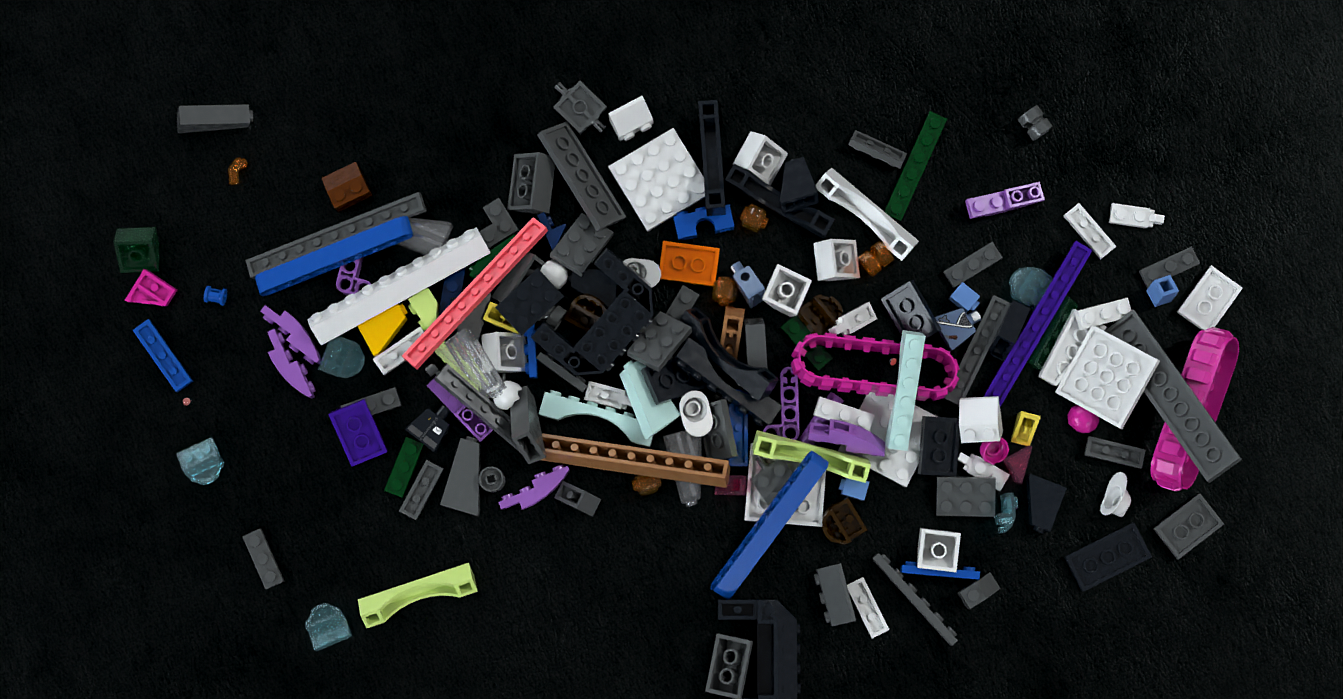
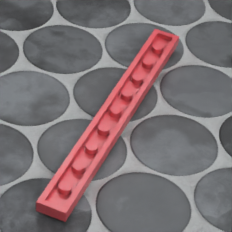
M532 218L402 355L403 359L417 370L548 232V229L535 218Z

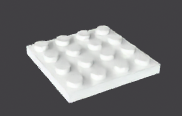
M674 128L608 166L647 232L677 215L676 213L682 212L705 198L704 177Z
M1092 325L1055 393L1116 427L1123 429L1160 360Z
M870 392L866 395L859 410L874 414L870 432L885 442L895 397L891 394L887 397L876 396L875 393ZM915 405L908 451L889 449L885 445L884 456H872L869 454L847 452L846 445L841 444L838 451L867 458L871 463V470L907 487L919 464L922 416H937Z
M751 443L744 521L757 522L768 508V505L750 480L762 469L755 459L759 458L761 463H763L759 455L753 454V443ZM763 457L768 464L779 460ZM784 460L793 473L800 464L799 462ZM826 471L800 504L799 510L794 512L786 524L822 527Z

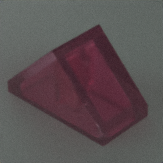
M1026 446L1003 459L1015 484L1020 485L1023 482L1032 446Z
M729 475L727 488L715 486V495L745 496L746 476Z

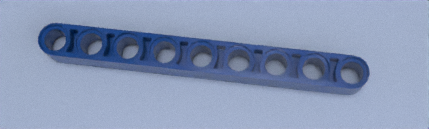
M408 216L395 218L257 274L255 280L259 294L267 296L412 238L414 234Z
M810 451L713 580L711 590L727 600L733 596L826 471L829 464L827 460L814 451Z

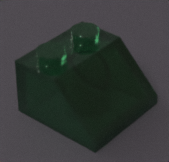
M156 227L117 229L114 247L120 273L142 272L144 269L150 272L159 271V241Z

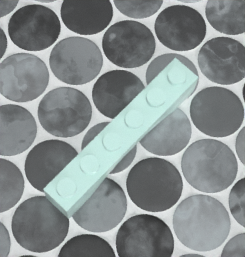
M902 331L896 394L885 445L889 449L908 451L926 337L920 332Z
M550 390V393L545 392L539 410L540 416L557 421L575 415L600 417L619 427L631 443L650 448L653 436L647 440L645 439L638 420L634 418V414L624 412L622 415L616 413L617 409L607 406L605 409L598 408V404L587 401L586 404L579 402L580 398L570 395L568 398L561 397L560 392Z

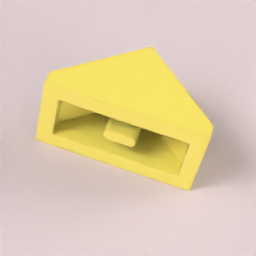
M490 302L483 320L498 328L519 334L495 308L497 304Z
M1023 411L1017 413L1011 442L1030 447L1040 416Z

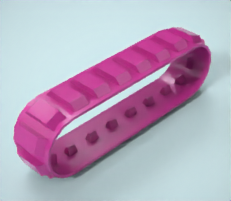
M1211 327L1199 331L1196 335L1181 375L1216 422L1236 366L1239 342L1229 331ZM1165 422L1151 461V477L1160 487L1177 492L1192 486L1199 469Z
M814 333L805 336L803 342L799 341L791 355L794 358L790 364L793 374L798 375V378L801 379L800 382L808 387H811V385L818 386V389L821 390L837 388L839 392L848 393L851 390H855L857 394L866 395L873 392L876 396L884 397L891 394L895 397L897 385L887 384V382H868V380L863 379L861 381L849 380V378L845 377L842 379L830 378L827 375L821 377L814 375L811 371H807L804 361H801V356L804 357L807 352L804 348L807 346L815 348L816 345L825 346V348L838 347L844 348V350L856 349L863 350V352H882V354L887 355L889 353L900 354V344L894 343V340L882 339L880 342L875 341V338L863 337L862 339H856V336L850 335L837 337V334L825 333L824 335ZM924 344L922 358H932L943 364L945 372L948 373V378L946 377L943 382L946 385L944 388H941L940 385L934 387V389L919 386L917 388L916 400L925 401L931 398L935 401L944 398L948 391H953L959 380L957 372L960 368L957 360L950 355L949 351L942 347L933 348L932 345Z

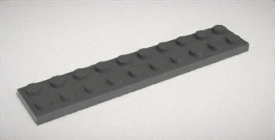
M1134 309L1105 330V332L1160 360L1144 392L1207 482H1212L1242 460Z

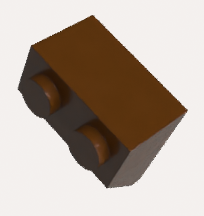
M357 162L322 178L330 200L338 212L372 196Z

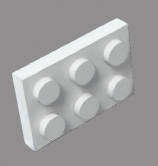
M1211 265L1177 313L1201 330L1215 327L1240 293L1242 287Z

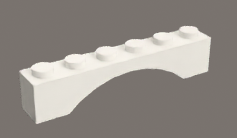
M833 168L829 169L815 185L817 190L829 200L845 207L864 221L878 235L886 248L901 261L919 242Z

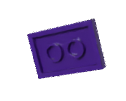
M365 398L329 413V417L351 467L387 453L388 450Z

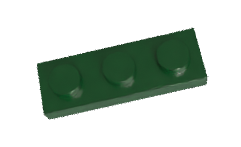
M793 316L781 327L795 345L799 341L803 342L805 336L812 334L797 316ZM816 345L815 348H810L809 346L804 348L807 351L805 357L817 371L833 359L823 346Z
M408 437L405 438L384 491L402 498L404 497L423 450V443Z

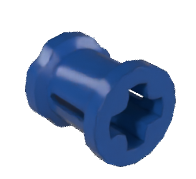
M207 286L204 292V302L211 301L224 306L227 299V289L219 290Z

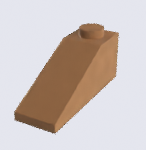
M726 306L720 343L730 355L737 359L745 309Z

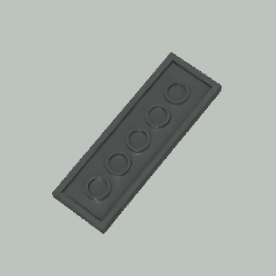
M568 122L543 130L537 135L596 231L626 218L623 210Z

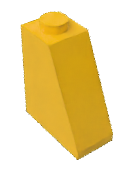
M398 303L358 325L374 357H377L387 348L408 320L405 316L408 312L403 303L400 305Z

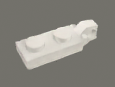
M1112 203L1109 223L1148 228L1153 227V224L1162 225L1165 216L1154 214L1155 210L1150 208Z
M870 302L864 303L835 320L837 325L828 329L829 333H841L842 336L849 335L875 321L877 317Z
M591 381L588 382L584 400L620 410H626L627 406L632 407L626 390Z
M960 453L958 456V461L964 464L963 469L973 477H995L996 490L1001 491L1010 474L985 462L977 455L971 454L969 457Z

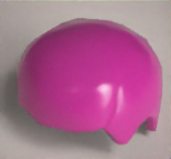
M1079 405L1072 407L1068 413V423L1077 432L1090 433L1099 424L1100 417Z
M1002 437L1000 441L982 442L980 446V454L983 460L992 465L1003 461L1009 452L1008 443Z

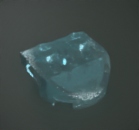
M1019 268L1012 274L1009 281L1012 292L1011 296L1015 301L1031 308L1030 310L1033 312L1053 277L1039 268Z
M338 336L328 341L318 370L337 377L349 378L361 371L365 356L358 343Z
M212 437L177 453L184 474L192 482L201 485L215 481L221 468H223V459L220 457Z
M1014 493L1000 495L1002 513L995 515L996 524L1001 525L998 528L999 534L1007 532L1015 521V508H1018L1017 497H1014Z
M328 603L314 607L308 620L305 622L306 630L309 632L315 651H319L352 636L344 614L338 607Z

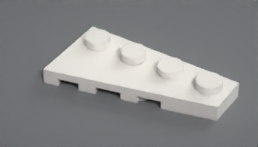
M1072 309L1038 375L1039 378L1054 386H1057L1064 377L1090 328L1079 330L1075 311H1078L1076 309ZM1103 324L1096 326L1103 331L1107 328Z

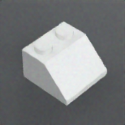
M643 96L608 113L609 121L620 141L623 139L625 141L630 140L635 136L636 132L640 130L642 132L647 131L654 124Z
M750 131L733 165L740 166L771 186L788 153L767 136Z
M828 239L814 243L818 281L860 278L856 240Z
M777 264L762 300L781 313L790 317L796 316L812 280Z
M493 332L481 335L483 373L526 372L525 363H527V355L524 352V344H526V336L524 334L521 336L516 333Z
M998 396L960 398L959 429L961 443L1001 440L1003 427Z
M920 528L917 568L956 572L961 533Z

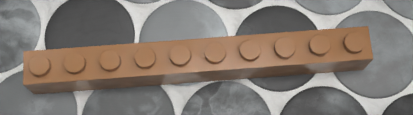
M542 433L546 458L541 459L542 461L727 488L730 465L727 460Z

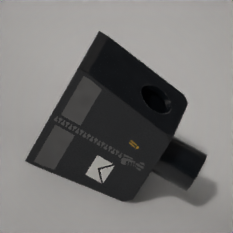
M441 405L436 413L428 408L405 430L436 453L451 425L444 421L451 411L444 405Z

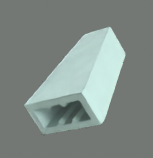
M631 360L623 366L624 370L619 375L643 436L647 440L680 416V412L672 401L659 405L655 404L641 372L646 365Z

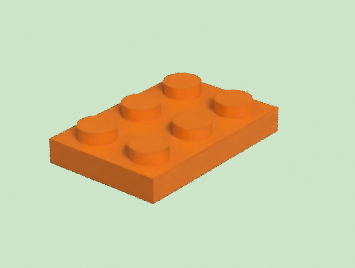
M663 241L659 267L661 270L660 280L715 287L720 248Z

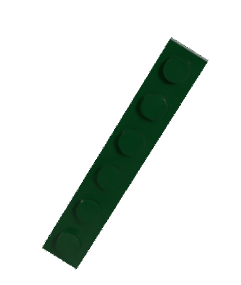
M931 111L929 112L884 211L892 219L901 222L947 118Z

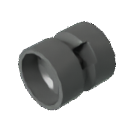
M1038 105L1017 119L1023 128L1028 129L1027 134L1032 141H1035L1053 128L1047 118H1043L1044 113Z
M559 305L553 306L538 321H546L556 330L568 311Z
M487 467L480 472L479 484L484 490L496 493L505 486L506 477L500 469Z

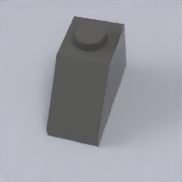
M562 481L554 497L592 517L601 501L600 498L565 481Z
M991 572L982 576L980 580L974 581L957 593L966 608L971 609L997 592L1000 587Z

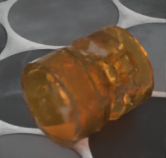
M878 241L870 247V252L865 251L858 257V260L863 268L873 277L881 271V266L886 267L894 258L886 246Z

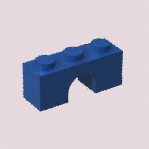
M730 204L725 205L726 215L707 216L706 207L697 208L692 213H688V211L676 213L677 216H674V224L678 242L697 238L696 226L701 221L711 222L715 233L734 230L735 226Z

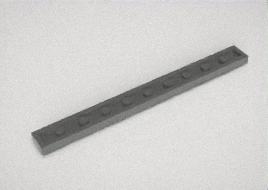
M417 192L247 259L245 261L250 277L255 279V276L261 272L402 216L411 218L426 212L422 195Z

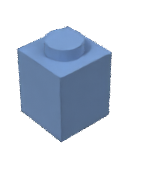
M1171 275L1154 280L1146 292L1153 305L1157 307L1171 302L1179 290Z
M962 282L949 297V300L957 307L963 308L967 313L969 310L973 312L979 305L977 300L980 296Z
M842 478L839 485V490H842L840 495L864 501L869 482L866 481L864 483Z

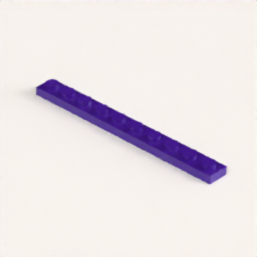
M1078 241L1073 243L983 397L998 396L1001 407L1093 250Z

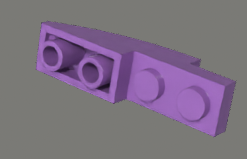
M1040 182L1005 189L993 194L965 200L969 217L973 219L1018 209L1044 201L1045 199Z
M267 306L262 308L261 312L265 314L263 318L270 324L277 323L280 326L278 330L286 336L290 333L286 339L290 343L289 348L296 353L299 351L304 353V359L312 365L314 362L319 365L321 364L320 354L314 341L293 316L286 311L279 316Z
M275 329L268 331L267 333L275 349L268 352L277 370L295 389L311 399L314 398L313 392L316 390L311 381L308 382L306 378L308 372L305 365L300 364L297 360L291 363L293 356L289 349H285L283 343L286 341L282 332L278 333Z
M434 379L427 384L429 389L480 442L493 431L491 427Z
M830 419L829 425L810 422L808 440L828 442L836 445L843 444L846 445L847 452L855 454L885 455V442L862 427L835 419Z
M562 464L552 468L553 472L551 473L541 472L535 475V479L532 480L534 488L531 489L528 486L520 489V494L513 496L510 493L501 497L502 501L498 502L500 508L504 510L520 503L521 508L524 510L535 505L561 484L570 471L569 467H564Z

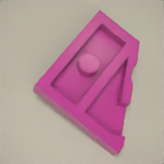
M144 269L125 301L168 306L177 289L147 269Z

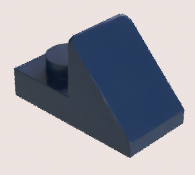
M543 212L537 216L540 223L548 229L545 235L553 250L562 239L567 226L563 224L551 229L554 226L550 216L546 217Z

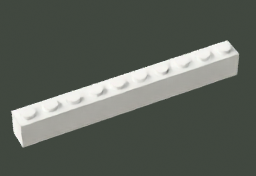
M477 227L469 229L458 238L450 239L445 245L432 249L425 256L418 257L412 263L399 267L392 274L385 275L377 282L364 286L359 292L346 296L344 300L338 303L331 304L326 310L313 314L307 319L310 329L320 345H323L490 254V251Z

